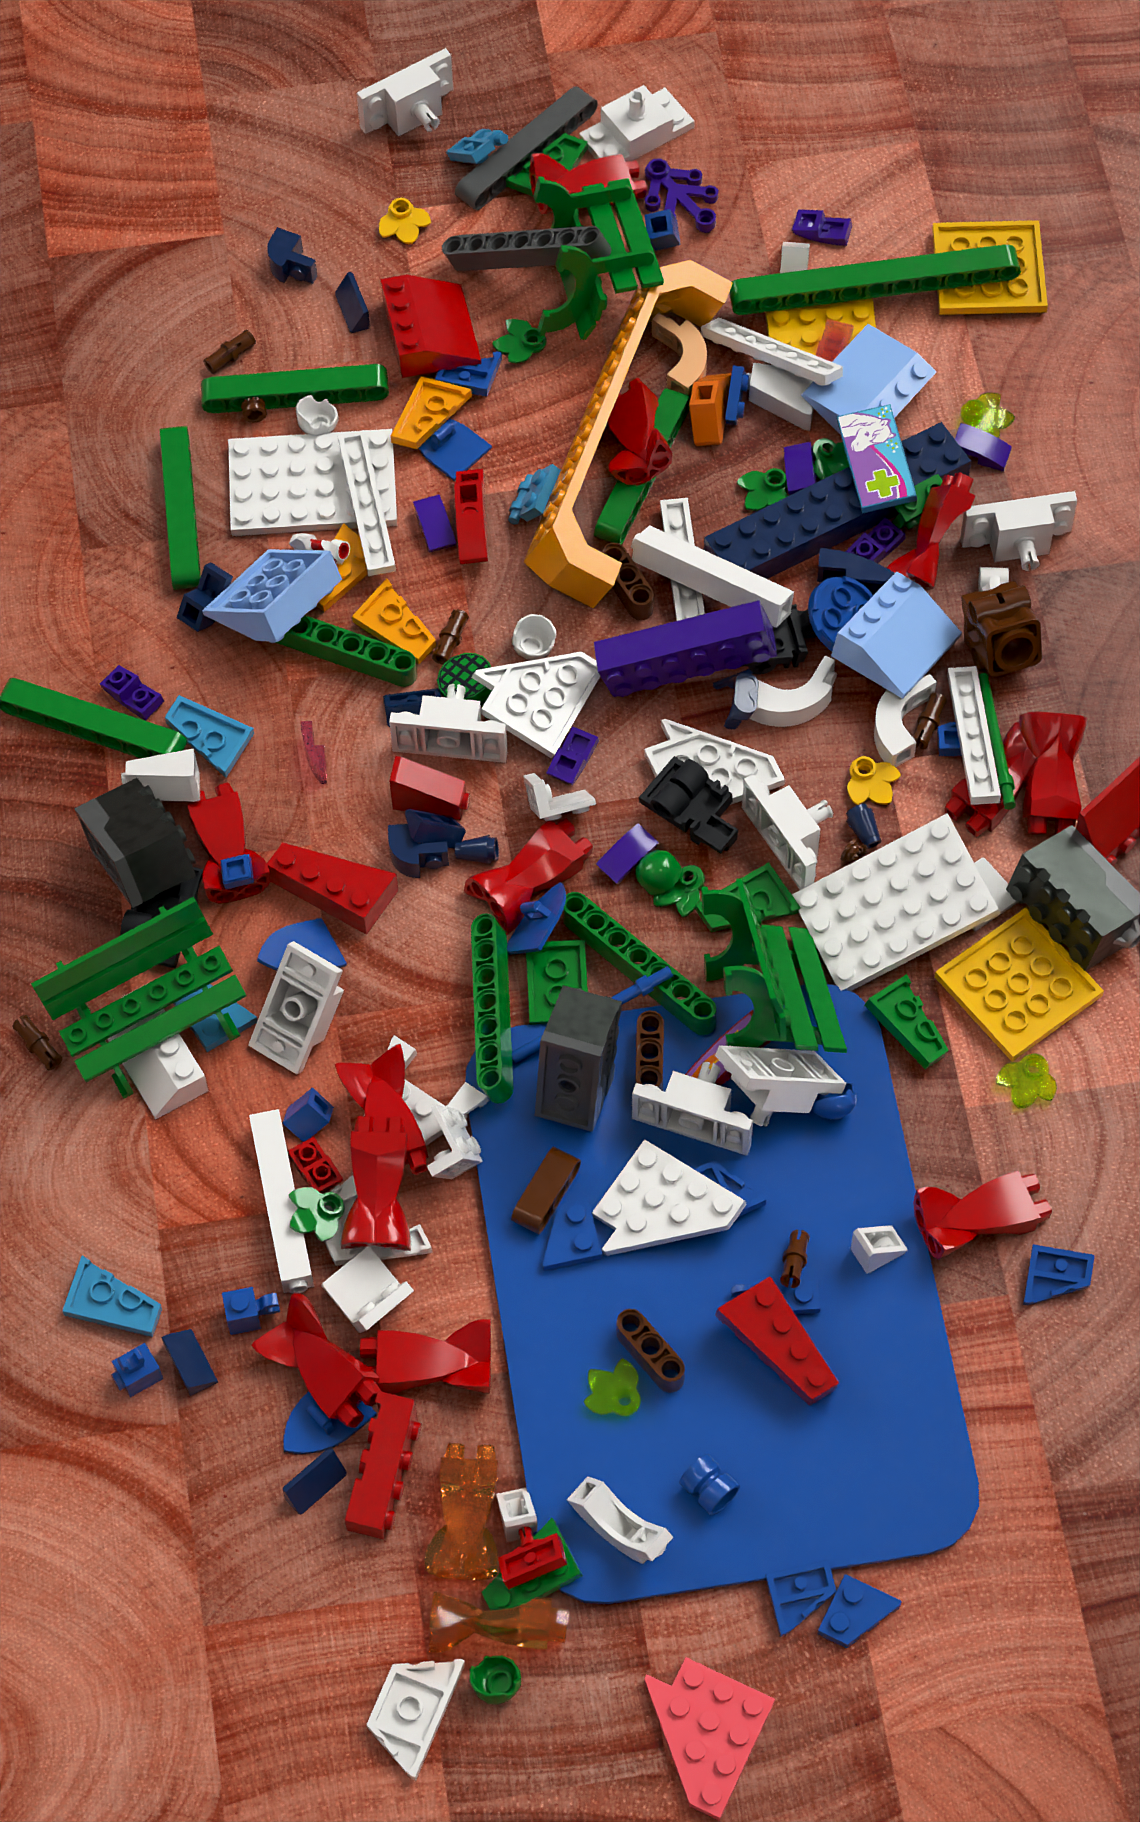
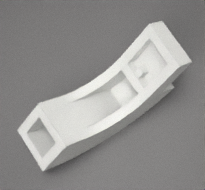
M824 656L812 678L805 685L796 689H778L758 680L757 708L749 719L768 726L787 727L805 723L818 716L831 702L832 685L837 676V673L834 672L835 660Z
M931 674L922 678L903 699L889 690H886L881 697L876 710L874 740L877 751L884 762L897 767L915 756L916 741L904 727L902 719L909 711L928 701L931 693H935L937 682Z
M587 1476L567 1499L576 1512L598 1534L619 1551L639 1563L644 1564L646 1560L653 1561L656 1557L660 1556L665 1551L666 1545L673 1538L666 1528L649 1523L630 1511L603 1481Z

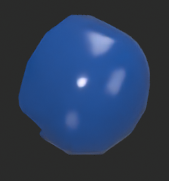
M847 1083L842 1094L829 1093L828 1095H822L818 1093L812 1106L813 1112L819 1117L828 1120L841 1119L850 1114L855 1108L857 1101L854 1084Z

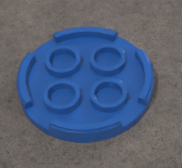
M847 576L827 578L814 588L809 598L808 614L811 626L818 639L830 651H833L837 633L873 596L863 584Z

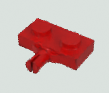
M524 1526V1531L522 1528L518 1530L521 1545L514 1551L498 1557L502 1579L508 1589L568 1565L562 1540L557 1533L543 1539L534 1540L532 1529L528 1526Z

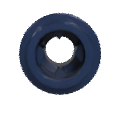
M860 804L846 812L847 824L868 849L881 843L872 808H868L867 804Z
M490 835L456 842V859L491 864L492 861H498L499 844L497 837L491 838Z

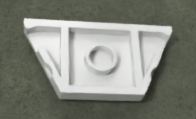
M454 1659V1662L444 1663L427 1661L417 1665L409 1663L393 1664L366 1724L375 1738L408 1776L415 1781L465 1666V1661L462 1659Z

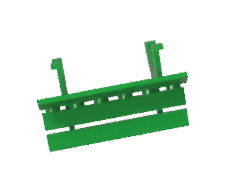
M541 176L538 177L533 197L535 203H544L553 210L554 218L551 229L584 227L580 223L578 209L587 207L592 225L600 229L611 246L609 256L591 259L586 252L577 247L560 246L555 265L557 272L560 273L568 300L556 309L543 310L539 321L538 332L540 336H545L546 332L562 330L576 323L580 339L586 340L597 326L595 321H600L602 311L607 308V295L603 293L601 287L602 280L597 274L609 273L615 294L637 290L638 285L632 268L636 270L642 289L663 285L664 278L629 178L609 181L605 188L603 183L582 186L581 192L570 194L559 183L545 180ZM611 202H613L623 235L625 237L629 249L628 253H626L612 208L610 206Z
M736 878L741 897L729 891L708 890L707 886L701 887L704 915H720L732 927L731 940L722 953L714 957H710V953L704 954L706 982L724 978L726 996L732 995V991H740L745 993L753 1002L751 1020L739 1032L726 1034V1046L758 1048L767 1040L793 1042L795 1049L818 1051V1044L823 1045L824 1052L847 1053L846 1044L815 943L808 929L788 927L794 951L789 950L782 926L762 925L760 909H754L752 898L742 878ZM744 964L759 965V968H760V971H761V972H759V971L756 970V969H753V968H750V967H746V966H743V965H744ZM795 968L800 969L817 1027L811 1024Z
M194 896L167 911L163 905L158 908L161 913L160 915L66 965L62 961L57 962V970L31 983L52 1020L75 1008L77 1009L81 1020L59 1031L72 1057L100 1043L101 1047L74 1061L86 1083L114 1069L115 1073L111 1076L123 1099L134 1094L119 1066L120 1064L213 1014L217 1016L230 1041L241 1036L229 1013L227 1012L222 1015L221 1010L247 997L236 975L208 989L207 985L233 972V969L220 946L200 956L196 955L192 946L212 936L213 932ZM182 952L187 963L98 1011L91 1012L87 1004L88 1001ZM199 989L203 990V992L199 993L198 995L171 1008L170 1010L158 1015L157 1017L145 1022L144 1024L132 1029L131 1031L119 1036L118 1038L108 1043L106 1042V1039L118 1034L119 1032L131 1027L132 1025L144 1020L145 1018L157 1013L158 1011L172 1005L173 1003L185 998L186 996L198 991Z

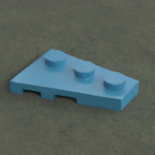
M180 695L165 716L166 723L174 731L181 733L187 739V743L225 778H227L254 735L252 727Z
M211 984L207 985L208 989L213 986ZM199 989L198 991L173 1003L174 1006H177L185 1002L186 1000L198 995L199 993L203 992V990ZM237 1002L221 1010L222 1015L227 1012L229 1013L239 1033L258 1021L257 1016ZM215 1014L190 1027L207 1052L229 1040Z
M82 1255L62 1312L64 1316L153 1337L162 1306L131 1285L128 1286L121 1282L112 1273L91 1263V1260Z

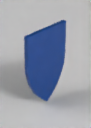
M448 419L418 449L432 465L453 481H456V472L468 470L492 449V445L462 423Z
M561 882L546 892L538 901L521 904L520 911L525 916L507 943L508 955L541 951L565 906L566 891Z
M322 918L288 925L277 930L264 942L257 958V962L277 971L287 945L294 941L338 968L347 965Z
M307 1392L296 1404L287 1421L284 1433V1452L310 1454L325 1451L330 1447L333 1448L351 1437L367 1424L371 1418H374L377 1413L371 1406H367L361 1401L357 1408L364 1415V1419L355 1428L347 1427L339 1419L328 1418L310 1392Z

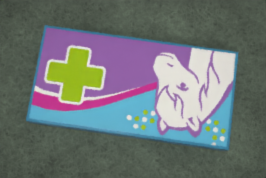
M891 404L836 416L862 513L917 501L916 491Z

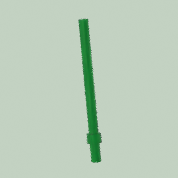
M981 673L978 675L998 775L999 789L1002 794L1004 808L1011 810L1016 806L1013 794L1015 789L1014 780L1008 771L988 674Z

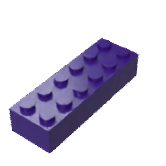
M760 600L594 642L598 673L613 697H625L632 692L644 689L653 690L660 685L672 682L681 683L688 678L709 676L716 671L737 669L744 664L765 662L769 658L777 656L773 626Z

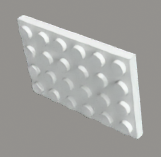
M392 429L365 430L386 526H398L393 443H391ZM356 431L333 432L322 435L301 434L228 439L232 536L338 530L343 523L350 529L357 528L338 442L339 434Z
M948 813L792 894L801 907L798 911L810 935L813 937L814 943L832 979L840 991L845 989L852 991L1001 914Z

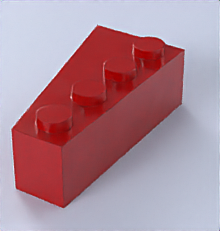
M283 842L267 862L270 882L366 935L399 891L397 874Z
M771 1276L717 1308L715 1316L723 1324L725 1323L743 1343H746L809 1406L837 1389L838 1380Z
M378 1391L375 1403L378 1404L379 1414L377 1419L371 1418L368 1444L371 1445L370 1449L365 1448L362 1451L359 1465V1473L362 1474V1478L355 1479L345 1517L347 1531L384 1540L386 1530H392L395 1522L396 1512L392 1511L395 1500L400 1501L405 1485V1482L401 1481L404 1470L409 1471L411 1467L413 1452H410L412 1441H418L422 1423L418 1422L414 1399Z

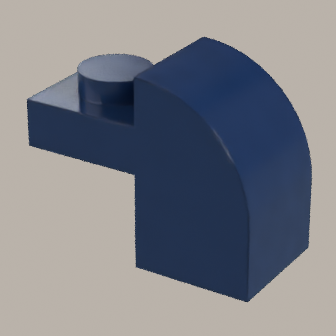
M277 227L267 246L271 273L282 283H285L287 278L292 276L298 281H306L313 284L317 278L316 260L302 255L301 235Z
M212 562L206 564L197 589L184 594L177 619L197 632L213 625L215 620L204 616L202 610L231 584L233 576Z
M408 824L388 825L390 858L394 867L400 873L408 877L420 878V868L438 869L442 866H449L447 842H415L411 838Z

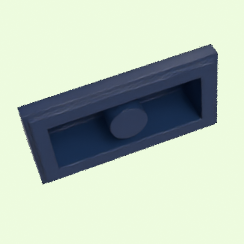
M347 272L338 286L335 296L349 331L355 333L369 329V312L354 274Z
M436 688L383 696L387 725L390 727L391 712H410L414 715H420L423 695L441 697L440 690Z
M406 809L405 811L413 841L419 843L447 842L448 848L455 849V843L463 840L466 830L453 817L413 809Z
M192 1329L167 1334L162 1337L163 1344L189 1396L218 1383Z
M331 1447L326 1449L282 1489L285 1500L300 1515L347 1475L345 1468Z

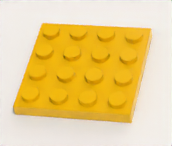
M1039 220L933 223L934 254L997 245H1012L1016 249L1021 269L1020 275L1013 280L937 290L939 315L1047 312L1048 304Z
M873 298L765 312L768 337L830 362L843 351L867 324L876 328Z
M1026 907L938 969L934 976L1012 1062L1093 1004L1104 993V990L1078 963L1070 958L1066 949L1050 937L1049 931L1042 924L1032 919Z

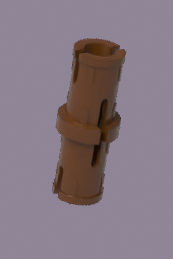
M246 329L231 341L223 342L220 349L203 359L204 365L214 374L228 362L236 361L239 358L238 355L256 344L254 336ZM237 345V348L235 350H233L228 355L222 358L223 354H225L227 351H229Z
M454 609L447 625L440 631L439 643L432 654V659L438 664L444 665L451 658L454 648L462 640L461 634L469 619V615L463 610Z
M931 693L924 712H921L918 716V726L913 735L916 741V748H918L921 741L920 749H926L933 731L938 729L940 725L939 717L947 703L946 697L942 694L939 695L936 701L937 693Z
M28 1015L20 1016L25 1027L16 1019L12 1025L13 1029L27 1043L26 1047L29 1052L35 1053L47 1070L54 1069L55 1066L49 1058H52L58 1066L63 1060L62 1056L48 1042V1036L37 1029Z
M793 1230L790 1233L788 1249L783 1254L784 1268L780 1282L787 1288L790 1278H793L791 1288L799 1286L802 1268L807 1264L806 1250L810 1236L804 1230L801 1231L799 1240L797 1239L799 1230Z

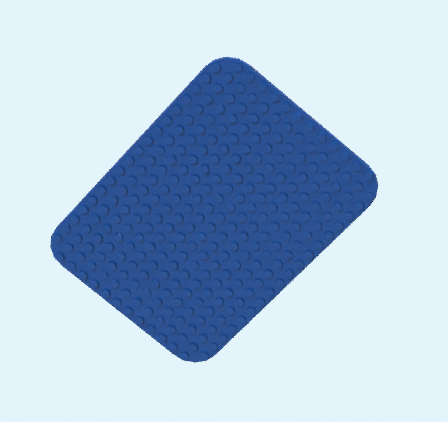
M827 984L846 1044L847 1053L824 1052L823 1045L818 1044V1051H815L846 1083L854 1084L857 1099L855 1108L850 1114L836 1120L821 1118L813 1112L812 1108L810 1113L773 1112L768 1126H759L753 1123L751 1147L748 1155L632 1119V1092L636 1080L637 1019L640 1014L650 1010L656 1011L664 1020L663 1091L665 1092L673 1071L686 1074L695 1062L723 1034L753 1010V1002L745 993L711 998L716 1004L717 1019L716 1028L708 1035L694 1033L662 1005L621 1011L618 1022L619 1034L616 1041L617 1053L614 1060V1078L608 1094L604 1098V1104L593 1132L535 1116L540 1050L516 1064L512 1058L514 1089L513 1094L506 1102L496 1104L488 1098L489 1101L481 1108L478 1106L469 1113L472 1137L476 1139L481 1148L479 1155L483 1161L477 1165L526 1489L530 1494L537 1518L538 1531L533 1532L535 1536L553 1518L583 1575L559 1589L563 1594L583 1603L613 1604L766 1580L765 1575L767 1573L829 1560L831 1570L926 1556L952 1547L969 1531L979 1508V1481L930 1254L914 1215L913 1202L916 1190L884 1041L876 1017L865 1007V1002L856 993L846 989L840 991L838 986ZM800 985L811 1024L817 1027L805 985ZM527 1024L512 1027V1051L542 1036L547 1024ZM651 1026L644 1028V1030L648 1032H653L657 1030L655 1027ZM771 1041L763 1047L798 1050L795 1049L793 1042ZM475 1051L466 1067L465 1082L485 1094L477 1084ZM649 1053L645 1054L643 1057L646 1059H654L657 1056ZM730 1078L721 1085L732 1089L730 1113L734 1111L741 1112L750 1119L756 1105ZM645 1081L642 1083L643 1085H656V1083L653 1081ZM644 1139L692 1169L715 1160L725 1167L729 1174L736 1175L745 1182V1186L757 1194H763L767 1199L765 1206L737 1217L729 1230L609 1256L603 1253L602 1248L615 1230L593 1216L602 1259L548 1271L543 1270V1259L557 1208L539 1235L511 1221L516 1204L552 1147H556L581 1160L578 1173L559 1204L588 1199L591 1212H593ZM892 1225L908 1251L866 1274L851 1251L853 1232L857 1228ZM793 1230H799L798 1240L802 1230L810 1236L806 1250L807 1264L802 1268L800 1280L818 1279L821 1307L820 1313L796 1315V1317L839 1382L835 1391L811 1406L799 1397L746 1343H743L725 1323L723 1324L715 1316L717 1308L735 1298L731 1295V1288L740 1284L755 1285V1283H760L769 1276H771L774 1282H780L784 1268L783 1254L788 1249L790 1233ZM635 1309L642 1313L682 1359L685 1365V1380L680 1390L669 1393L660 1389L617 1338L616 1321L622 1311ZM631 1323L626 1324L623 1329L633 1332L638 1329V1326ZM649 1346L644 1348L643 1352L648 1355H654L658 1352V1349ZM669 1369L664 1371L663 1375L667 1378H674L678 1375V1372ZM705 1454H709L719 1464L720 1474L728 1473L740 1485L738 1493L730 1503L713 1516L709 1515L698 1503L699 1495L692 1496L679 1484L685 1471ZM587 1476L603 1481L630 1511L649 1523L666 1528L673 1538L666 1545L665 1551L660 1556L656 1557L653 1561L646 1560L644 1564L639 1563L619 1551L598 1534L576 1512L567 1499Z

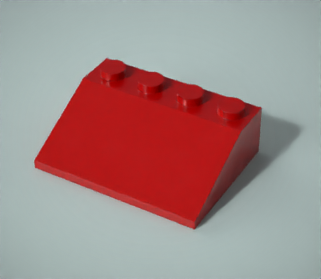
M407 274L380 279L383 304L402 378L438 372L441 369L450 370L460 366L482 364L461 284Z
M1140 757L1092 800L1078 816L1076 829L1112 866L1116 864L1117 857L1122 852L1127 854L1131 851L1137 842L1136 839L1140 836Z

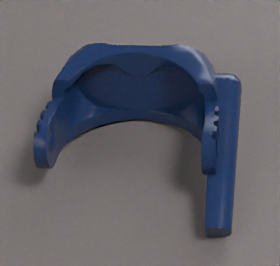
M750 669L713 683V687L717 690L727 686L734 689L732 706L724 723V727L727 729L738 728L742 720H748L757 708L759 682L752 675Z

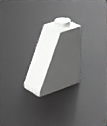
M753 363L752 373H746V375H749L747 389L749 390V401L803 430L810 431L814 408L801 394L814 381L795 376L794 373L775 368L773 365Z
M194 749L126 761L125 773H121L122 784L138 778L144 787L149 785L155 799L159 798L160 801H200V772Z

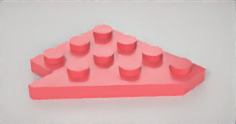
M685 1657L672 1686L647 1674L644 1682L689 1806L720 1821L771 1712L775 1699Z

